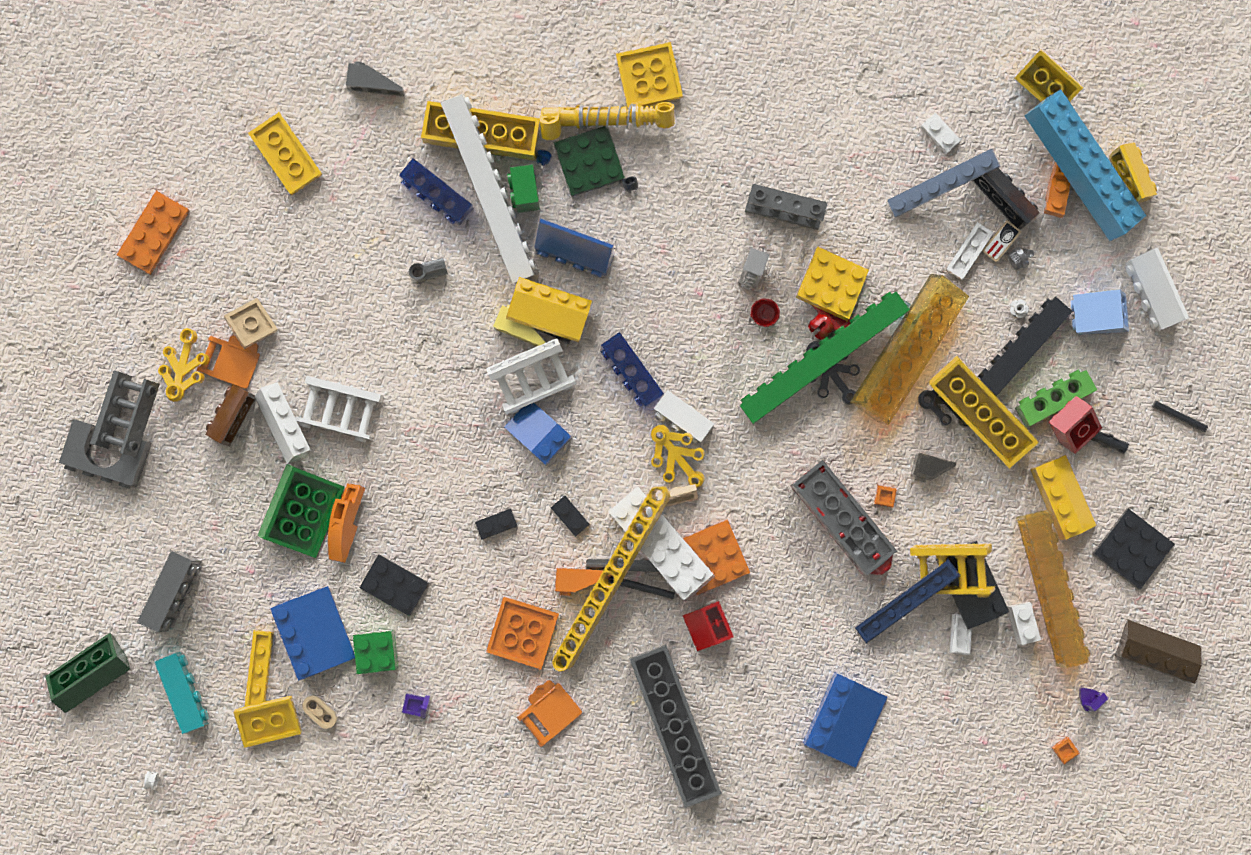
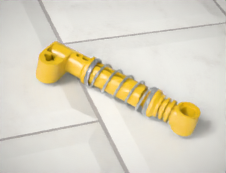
M669 102L659 103L655 108L653 106H650V108L646 106L644 108V106L631 103L629 109L623 104H620L619 107H614L613 104H610L609 107H604L602 104L599 107H594L592 104L589 107H584L583 104H580L576 107L542 108L540 115L541 136L545 140L559 138L563 126H576L578 129H584V127L587 129L588 126H596V129L598 126H606V128L608 126H616V128L618 126H626L628 128L629 123H631L633 128H639L644 123L646 125H649V123L653 125L655 123L659 128L666 129L675 124L674 105Z

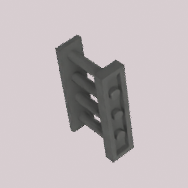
M752 184L745 212L818 230L820 222L824 220L828 202Z
M114 370L90 444L109 449L110 444L122 447L120 453L136 457L160 384L144 379L142 384L131 382L132 376ZM128 389L140 392L136 403L125 400ZM122 407L134 410L130 421L119 418ZM116 425L128 429L124 440L113 437Z

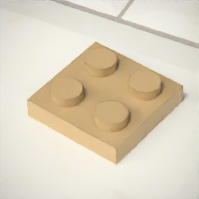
M258 298L224 315L225 321L243 349L274 334L278 330Z

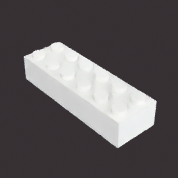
M637 486L608 511L625 532L646 495ZM650 507L646 510L648 517L651 518L653 515V510ZM661 514L643 544L641 551L681 598L687 601L712 580L715 575ZM641 524L637 525V532L639 534L643 533Z

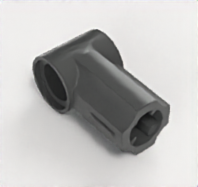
M444 258L422 264L415 263L409 268L410 278L416 284L448 274ZM415 270H422L423 275L414 277L413 272Z

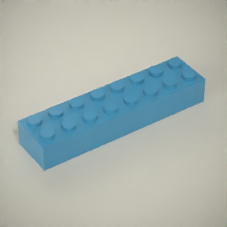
M1062 90L1047 97L1024 115L1109 241L1125 235L1146 216Z

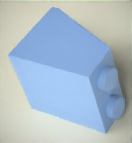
M1122 290L1073 295L1074 300H1071V310L1075 312V319H1072V326L1077 334L1129 332L1126 294Z

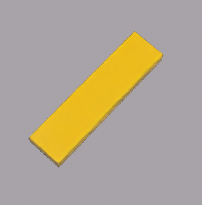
M253 630L244 707L266 702L274 632Z

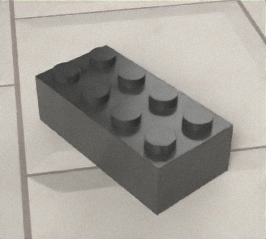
M171 551L137 623L156 632H166L172 629L176 623L175 616L177 612H180L185 604V601H183L185 595L189 594L192 590L194 576L197 577L201 571L202 566L200 564L202 561L181 551Z

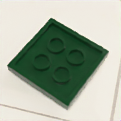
M606 126L554 142L571 197L625 179L609 128H606Z

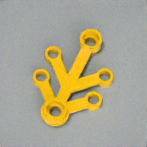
M189 328L183 329L180 333V340L184 344L179 362L176 358L175 348L166 346L163 349V355L167 357L176 374L175 380L170 375L172 372L170 366L163 364L158 368V373L167 384L166 396L173 402L182 400L185 390L195 383H203L205 379L204 374L197 371L193 372L191 377L184 382L183 378L199 365H207L209 362L207 354L199 353L195 359L187 364L192 344L198 338L197 333Z
M664 425L655 426L651 431V438L656 443L655 454L651 459V464L656 468L663 464L662 451L664 445L668 450L666 472L663 474L664 481L670 483L675 479L674 467L676 460L689 477V484H695L696 488L700 487L705 481L703 473L694 471L683 456H690L699 461L705 456L704 450L702 448L691 449L674 446L670 440L681 441L683 445H689L693 441V436L690 433L670 432ZM657 432H661L663 438H659ZM684 436H688L690 441H684ZM696 451L701 452L702 456L697 457ZM658 458L660 460V464H656L654 459ZM666 474H671L672 479H668L666 477ZM693 478H697L699 483H694Z

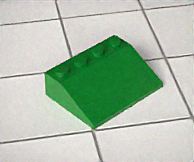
M286 464L258 536L264 540L316 558L329 527L335 499L341 498L345 487Z

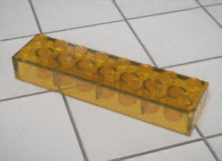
M930 274L911 304L909 312L904 315L850 402L878 423L889 425L968 300L969 295L943 275Z
M1048 510L1016 516L1056 666L1067 669L1089 663L1090 652L1083 641L1085 634L1083 628L1079 627L1077 620L1080 618L1079 612L1073 605L1074 594L1072 589L1068 587L1067 581H1069L1067 571L1063 569V554L1058 550V536L1056 532H1053L1051 525L1053 524V517L1051 513H1048Z

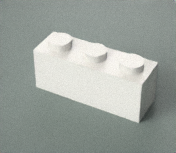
M668 390L654 408L655 416L662 421L666 419L671 422V427L679 433L681 430L684 433H690L693 436L692 442L694 444L696 442L701 443L714 425L712 421Z

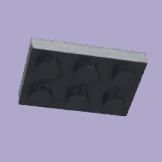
M378 554L359 588L402 613L411 616L429 582Z

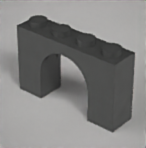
M73 419L59 460L60 464L65 465L64 469L74 472L76 469L83 470V475L94 477V474L99 475L102 481L112 483V480L119 482L118 486L128 489L131 486L137 487L152 443L142 440L136 457L122 454L117 463L107 468H101L93 461L90 453V441L95 425Z

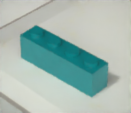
M177 652L154 661L181 733L185 734L209 724V715L201 705V694L194 687V676L187 669L188 661L186 656L182 655L181 652Z

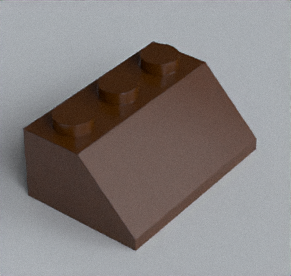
M234 384L226 389L224 393L225 399L222 404L220 403L215 410L216 416L213 421L211 420L207 424V432L205 434L216 442L229 447L255 401L254 394Z

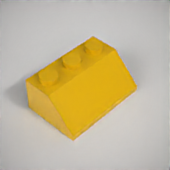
M1042 49L1015 77L1040 102L1059 90H1062L1070 102L1084 88Z
M1134 142L1118 146L1109 154V158L1113 167L1139 204L1157 195V187L1151 181L1149 168L1143 163L1141 158L1142 152Z

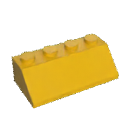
M519 277L506 319L579 342L592 300Z
M1066 455L1030 469L1060 540H1067L1096 526Z

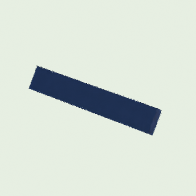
M947 560L863 621L855 629L865 643H869L961 575L950 560Z

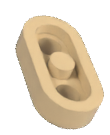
M312 695L303 701L302 707L304 712L321 728L329 729L336 724V712L320 697ZM311 702H315L317 704V707L315 709L311 708ZM325 715L331 717L330 722L325 721Z

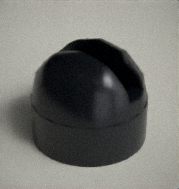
M631 176L623 180L622 183L627 192L637 191L638 181L636 177Z

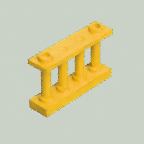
M992 544L914 545L910 548V556H917V559H919L921 579L928 575L927 558L929 556H936L939 566L946 562L948 555H955V558H957L958 572L961 575L959 577V586H946L936 594H977V597H988L989 594L995 591V586H986L985 557L992 552ZM967 555H974V558L977 559L978 586H967L965 563Z

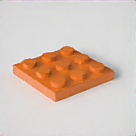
M728 519L683 538L715 575L712 580L696 593L697 595L750 573Z
M503 596L486 652L542 669L559 613Z

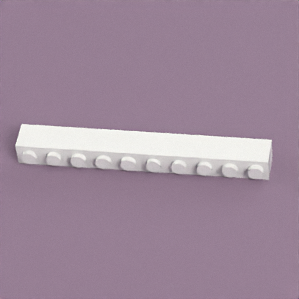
M463 94L441 102L512 283L517 282L519 277L525 279L535 275L537 267L534 260L529 259L527 254L530 252L527 242H523L521 239L522 229L519 223L515 224L513 219L516 216L512 205L508 206L507 204L508 194L506 189L500 186V174L492 166L494 159L491 152L486 151L484 145L487 142L484 134H480L477 127L480 124L476 115L472 116L470 109L473 107L469 97L465 98Z

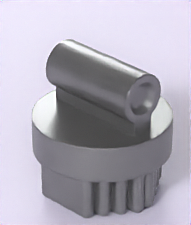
M1016 247L1011 253L1007 254L1008 260L1015 270L1025 268L1029 265L1027 258L1033 257L1034 251L1030 249L1022 251L1020 247Z

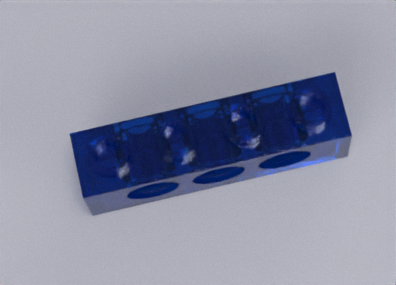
M414 158L411 159L399 174L402 180L400 183L408 190L410 188L416 191L415 195L422 201L428 200L431 203L430 207L438 213L442 211L446 215L445 219L453 225L456 222L460 226L474 209L469 201ZM424 178L425 183L423 185H416L417 179ZM437 189L440 191L437 197L430 196L433 190ZM448 201L455 202L454 207L451 209L445 208V204Z
M620 332L601 344L603 349L600 351L606 361L610 359L613 363L611 368L617 376L621 374L625 380L622 382L628 391L632 390L636 395L634 400L639 407L643 405L646 409L663 397V391ZM616 352H623L625 358L622 361L616 360L614 357ZM628 367H634L636 374L628 376L625 370ZM644 382L648 388L646 391L640 392L636 388L637 384Z

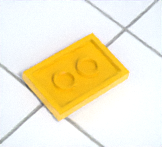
M292 696L238 708L233 712L244 748L302 733Z

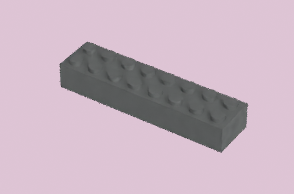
M666 644L631 657L630 662L684 807L686 808L721 795L720 787Z

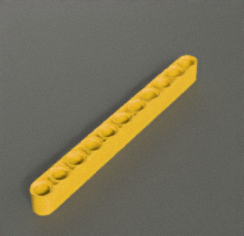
M654 487L648 492L556 652L552 665L557 671H565L572 668L667 505L670 499V492L666 487ZM658 490L663 494L661 501L656 498ZM648 507L653 510L651 518L646 514ZM638 524H641L643 527L642 534L637 532ZM628 541L633 543L632 551L627 548ZM619 557L624 561L622 568L617 563ZM609 574L614 577L613 584H610L608 581ZM600 591H602L605 595L603 601L600 600L598 596ZM590 607L595 611L594 617L589 614ZM580 624L585 626V633L580 631ZM571 640L576 644L575 650L570 646ZM561 657L566 659V666L562 665Z

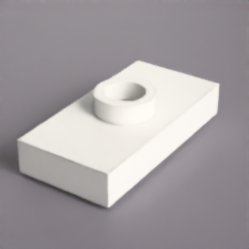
M952 614L950 653L968 656L971 653L972 628L967 629L960 614Z

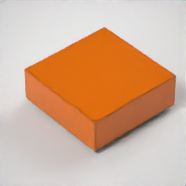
M877 485L874 504L894 508L897 489Z
M1069 737L1064 738L1051 747L1062 764H1066L1080 754Z

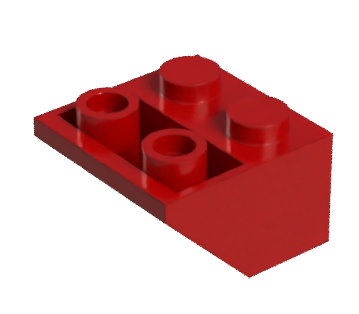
M719 601L682 615L697 651L734 638Z

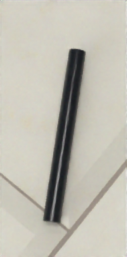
M613 576L608 578L609 583H614ZM623 579L620 586L669 599H674L675 595L673 591Z

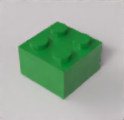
M533 164L511 167V174H507L510 190L513 189V192L510 193L513 208H517L518 213L540 210Z
M395 630L353 635L357 674L399 669Z

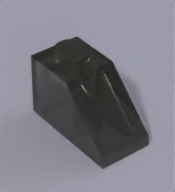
M917 453L910 476L915 477L917 482L926 483V480H933L954 468L956 462Z

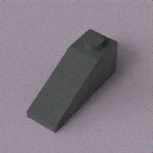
M359 61L354 62V64L348 63L346 86L349 91L405 96L403 87L370 66L365 65V63Z

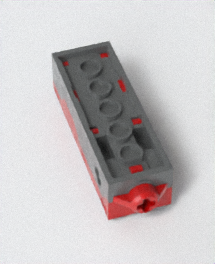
M824 460L817 463L790 485L863 576H868L869 574L883 575L892 567L893 554L897 550Z

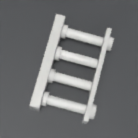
M557 338L486 368L490 380L498 381L507 403L502 404L506 414L516 413L524 406L559 391H567L577 384L573 375L567 376L558 356L559 352L563 350ZM547 357L552 359L560 380L549 384L540 363L542 359ZM528 365L534 366L542 388L533 392L523 372L524 367ZM512 372L516 373L525 394L516 399L513 398L505 379L506 375Z
M306 376L305 384L310 385L309 389L311 390L303 418L295 416L296 421L300 422L299 426L310 428L312 425L355 436V440L360 442L372 441L373 437L366 435L373 406H376V403L382 404L384 396ZM321 389L328 390L329 397L322 423L311 421L318 391L320 392ZM339 393L347 395L346 398L348 399L340 428L329 425L336 397L339 396ZM358 398L365 399L366 406L359 432L347 430L354 403Z

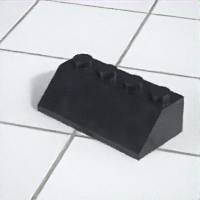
M999 168L972 180L999 211L1019 230L1024 228L1040 213L1037 205L1029 201L1025 197L1024 191L1016 187L1012 183L1011 177L1003 173Z
M974 541L967 544H978V542ZM948 555L946 561L950 560L958 571L957 558H955V555ZM967 555V558H965L967 586H978L977 559L974 558V555ZM986 559V586H995V591L989 594L988 597H977V594H952L967 629L987 623L1009 613V609ZM959 578L948 586H959Z

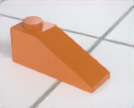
M556 568L555 591H560L559 595L571 596V592H577L597 583L604 570Z

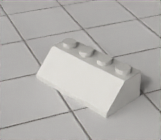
M1158 247L1126 262V272L1132 277L1134 290L1140 295L1142 308L1144 311H1147L1150 317V326L1156 332L1189 318Z

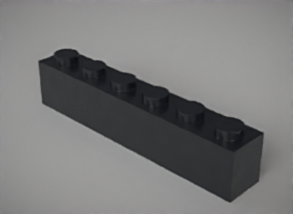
M1056 296L1051 300L1047 298L1040 306L1043 309L1039 313L1034 312L1028 319L1030 323L1026 327L1022 326L1015 333L1017 336L1013 342L1009 340L1003 347L1005 351L1001 355L997 354L990 361L992 365L988 370L984 368L977 377L995 396L1005 388L1073 312Z

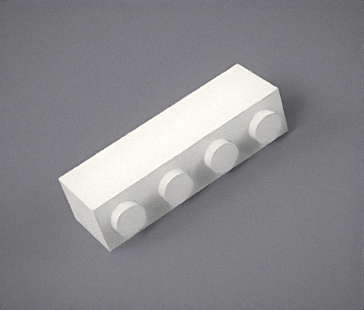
M278 382L260 388L255 395V399L286 463L289 464L305 458L310 448Z

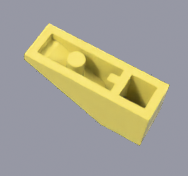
M502 305L493 325L494 329L534 346L546 343L533 327L506 319L510 305H507V307Z

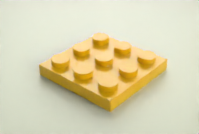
M671 42L616 54L628 109L631 103L648 106L683 98Z
M817 246L795 298L848 321L869 270Z

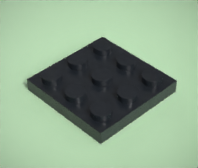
M1127 508L1092 554L1138 590H1141L1175 543Z

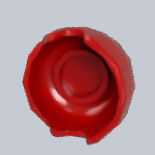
M762 298L755 301L752 305L750 315L757 325L770 327L779 320L780 308L772 299Z

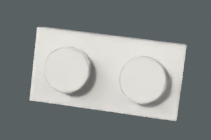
M936 113L921 125V128L945 154L961 141Z

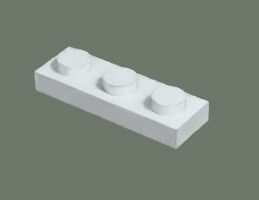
M977 222L946 268V271L959 280H963L993 232Z

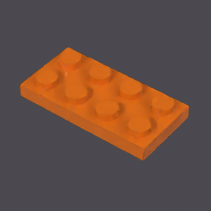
M156 190L116 255L151 275L190 210Z

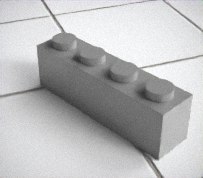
M754 248L750 249L738 282L742 284V288L747 290L757 288L770 254Z

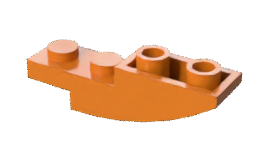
M1054 162L1047 188L1044 214L1063 218L1071 184L1056 162Z
M347 483L342 499H335L328 530V555L332 561L346 562L358 528L353 525L365 491V488L361 485Z

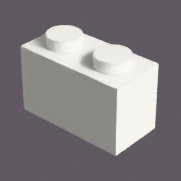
M1031 602L1007 606L1017 644L1024 645L1040 641L1041 638Z

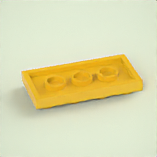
M280 112L248 132L291 196L323 175Z

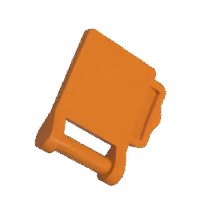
M210 335L208 338L210 342L205 352L209 356V362L207 365L198 366L196 371L247 389L260 354L257 352L259 345L255 343L243 349L235 335L230 336L228 342ZM219 344L222 347L212 371L208 369L216 345Z
M547 680L544 684L536 686L534 692L528 696V701L532 705L516 718L519 722L522 721L539 741L537 744L542 747L581 715L582 710L559 683L555 685L551 680ZM531 712L547 729L548 735L544 736L528 717Z

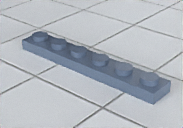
M991 148L887 201L894 216L898 217L1001 166L994 150Z

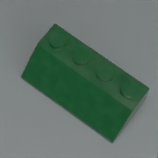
M108 633L45 676L51 702L65 714L131 669L126 654L111 633Z

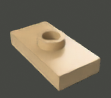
M695 484L671 489L669 491L670 499L665 507L697 499ZM659 493L658 498L661 501L663 494Z

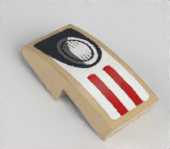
M1006 220L982 251L997 263L1022 231Z

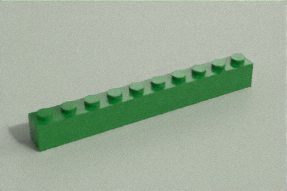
M890 291L881 297L882 302L878 305L875 303L871 304L865 309L867 313L862 316L858 314L850 320L851 324L846 328L841 326L834 331V337L831 339L826 337L818 343L820 347L816 350L811 348L803 354L804 358L801 361L794 360L787 366V371L776 373L771 377L773 379L772 382L768 385L764 382L756 388L757 393L752 396L749 393L740 400L742 403L739 406L751 423L754 424L909 312V307L897 291L893 294Z

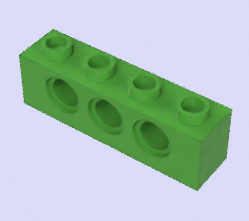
M1078 369L1069 374V379L1063 381L1061 378L1052 383V388L1047 390L1044 387L1035 392L1036 396L1030 399L1028 396L1018 401L1020 405L1015 407L1025 427H1029L1063 409L1075 396L1082 399L1097 391L1087 370L1080 372ZM1069 383L1075 386L1074 393L1068 390ZM1053 392L1058 394V402L1052 400L1051 394ZM1036 401L1042 404L1041 411L1035 409L1034 404Z

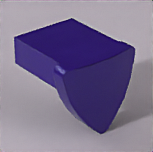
M1079 688L1080 702L1087 712H1095L1109 699L1103 692L1089 688Z
M406 693L402 713L425 719L429 711L430 696L426 695L423 697Z

